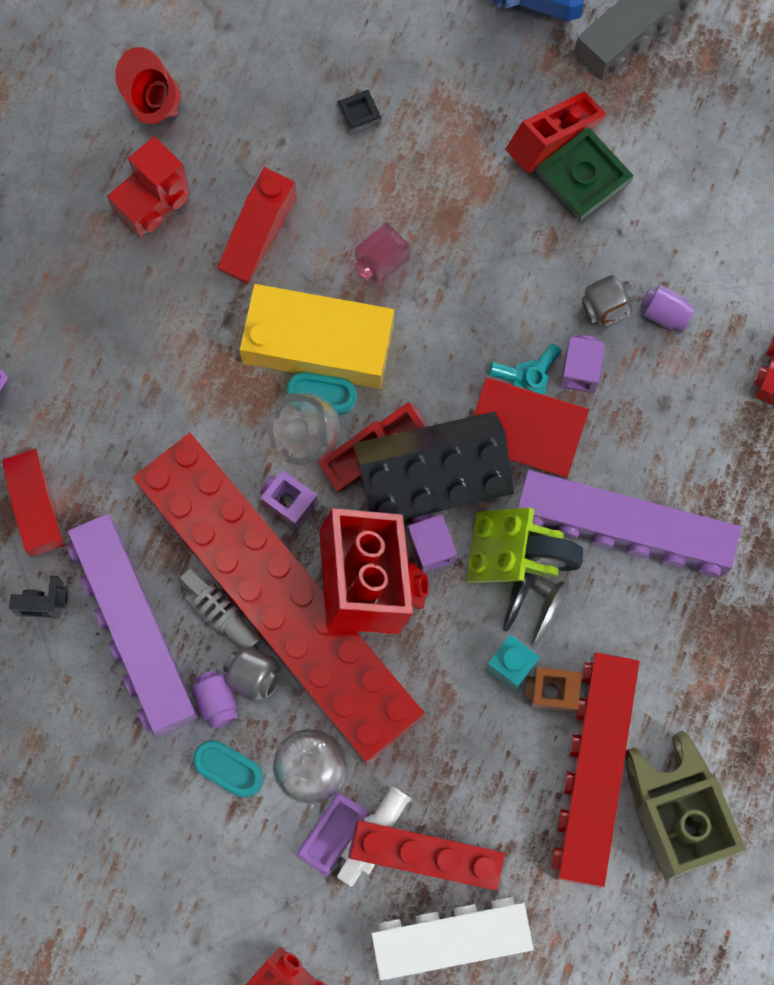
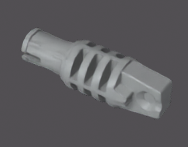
M191 569L187 570L179 578L180 585L189 594L185 600L217 633H226L240 649L247 646L256 648L261 643L262 638L242 620V613L238 607L210 578L204 582Z

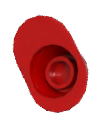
M134 47L124 52L118 60L115 70L116 85L139 121L149 125L157 124L169 116L175 117L179 114L177 110L181 101L179 84L171 76L160 58L152 50L144 47Z

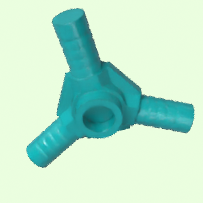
M551 343L537 361H527L517 364L515 367L491 361L487 368V375L508 380L514 386L544 394L549 374L547 370L562 353V350L556 344Z

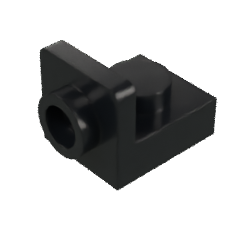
M51 575L48 596H45V592L39 590H23L22 595L11 594L9 609L16 616L60 619L61 608L66 609L68 604V587L64 586V582L59 576Z

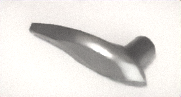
M540 576L533 586L547 596L542 605L541 616L533 636L532 644L536 646L550 626L566 592L565 582L554 584L543 576Z

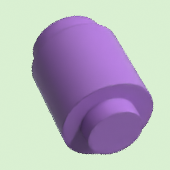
M659 285L656 290L649 288L640 304L645 309L644 317L671 331L677 329L681 332L687 326L696 308L689 304V299L662 285Z
M216 670L195 678L197 684L191 687V691L203 722H208L210 729L224 726L238 719L236 713L238 705L232 690L226 684L225 674L217 675Z

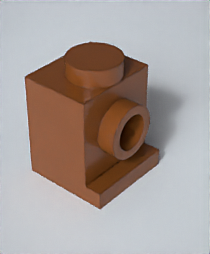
M536 667L534 676L526 677L524 698L531 699L530 708L574 714L579 706L582 672ZM551 685L556 688L557 696L555 698H548L545 695L544 688Z

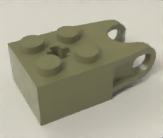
M684 731L677 732L672 736L675 758L673 772L662 773L653 769L636 747L626 750L625 754L627 773L636 808L665 881L729 859L746 850L716 776L713 777L694 742ZM685 825L688 827L694 826L696 833L692 836L688 834L685 830Z

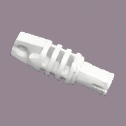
M391 786L375 814L372 815L370 813L363 821L393 827L411 798ZM350 841L341 855L347 861L337 878L348 886L353 887L361 873L364 871L369 875L376 864L348 858Z

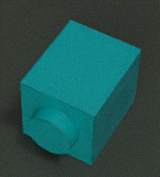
M510 634L488 662L485 671L515 692L536 665L540 656Z

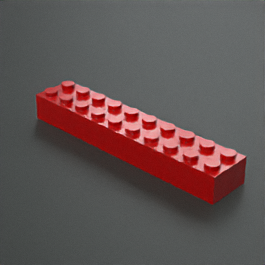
M191 432L132 477L143 495L221 590L238 607L248 623L366 766L424 718V711L357 631L328 630L326 628L324 592Z

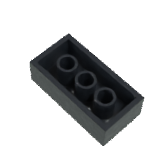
M495 411L353 443L365 506L368 512L403 515L404 520L514 494L506 433Z

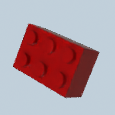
M332 508L319 530L326 628L328 630L399 634L413 615L403 515Z

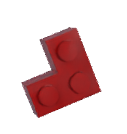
M155 136L128 158L133 174L107 195L112 211L139 238L146 232L154 231L161 224L163 217L172 209L177 210L183 206L190 194L183 163Z

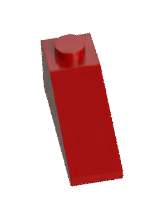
M583 91L522 121L505 150L528 174L587 127H590V129L595 127L606 117L607 113Z
M266 167L263 168L249 192L217 266L219 271L246 284L250 283L297 200L295 181Z

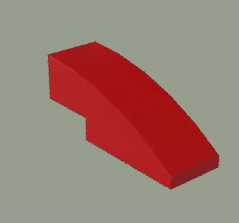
M407 402L381 422L375 421L318 463L335 490L340 492L360 481L353 443L428 427L429 425L417 406Z
M33 449L3 459L2 463L7 487L25 552L30 557H34L66 546L57 518L58 513L38 450Z

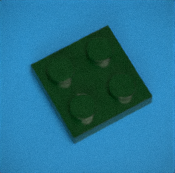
M587 127L536 167L537 175L579 221L583 220L627 186L634 177L590 127Z

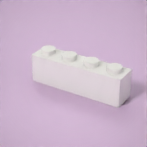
M514 897L491 901L492 909L477 912L476 904L454 908L455 916L444 919L439 918L438 912L416 916L417 924L402 927L401 919L378 923L379 931L373 932L372 938L380 981L533 951L525 904H515Z

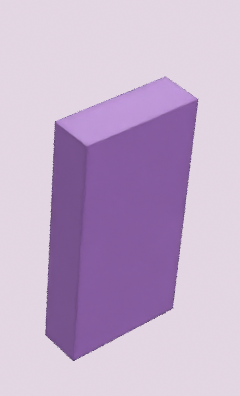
M338 791L296 853V856L328 877L352 839L356 819L364 820L370 812Z

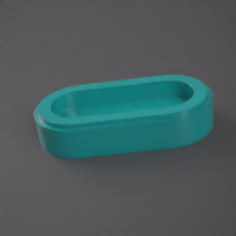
M300 372L293 375L286 386L289 402L294 407L302 410L332 415H345L355 407L357 401L354 385L349 380Z
M216 740L205 741L194 752L193 764L197 772L235 796L249 798L256 795L262 788L264 776L261 768L254 761Z

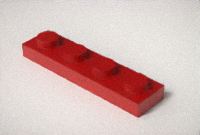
M356 819L348 858L495 891L498 889L505 853L502 851Z

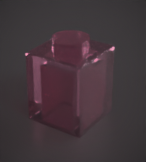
M388 222L384 223L355 247V266L364 278L369 279L371 277L378 285L410 258V245Z

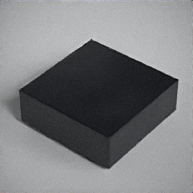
M369 90L337 101V107L350 135L382 123V117Z

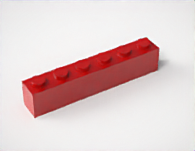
M595 652L590 662L584 661L581 683L587 684L585 697H579L578 710L575 712V719L581 720L579 734H572L569 747V756L575 757L573 771H566L563 784V794H568L566 810L560 809L557 821V832H562L560 848H553L550 870L556 871V880L597 888L605 887L640 660Z

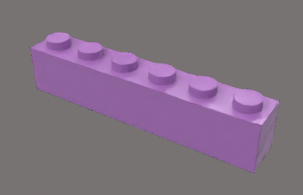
M532 470L527 471L517 507L535 509L532 524L561 531L564 533L563 538L575 540L580 536L591 539L592 544L600 548L612 549L613 546L628 549L627 553L634 557L648 558L649 555L663 559L665 565L675 568H684V565L699 568L698 572L700 574L715 578L720 577V574L726 575L732 569L742 527Z
M109 513L68 530L67 532L72 541L66 544L68 552L74 564L79 562L82 564L85 575L80 577L88 597L95 595L100 607L94 610L102 630L109 628L114 641L108 643L116 663L123 661L128 674L123 676V680L130 696L138 695L143 708L137 710V713L145 731L152 729L153 733L159 737L198 719V714Z

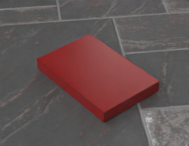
M486 377L474 416L496 412L506 433L509 460L568 478L589 409Z

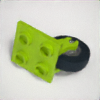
M530 507L476 512L465 582L524 581L525 572L543 577H549L550 575L558 577V571H573L581 568L583 547L563 539L564 533L561 531L532 524L535 509Z

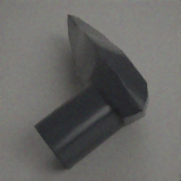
M525 572L524 581H513L515 584L510 593V604L505 615L503 631L508 632L515 621L530 588L533 574Z

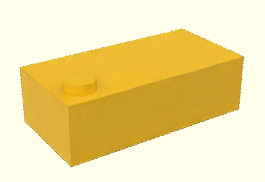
M254 284L240 346L242 363L295 374L309 372L347 379L355 385L381 389L394 326V309Z

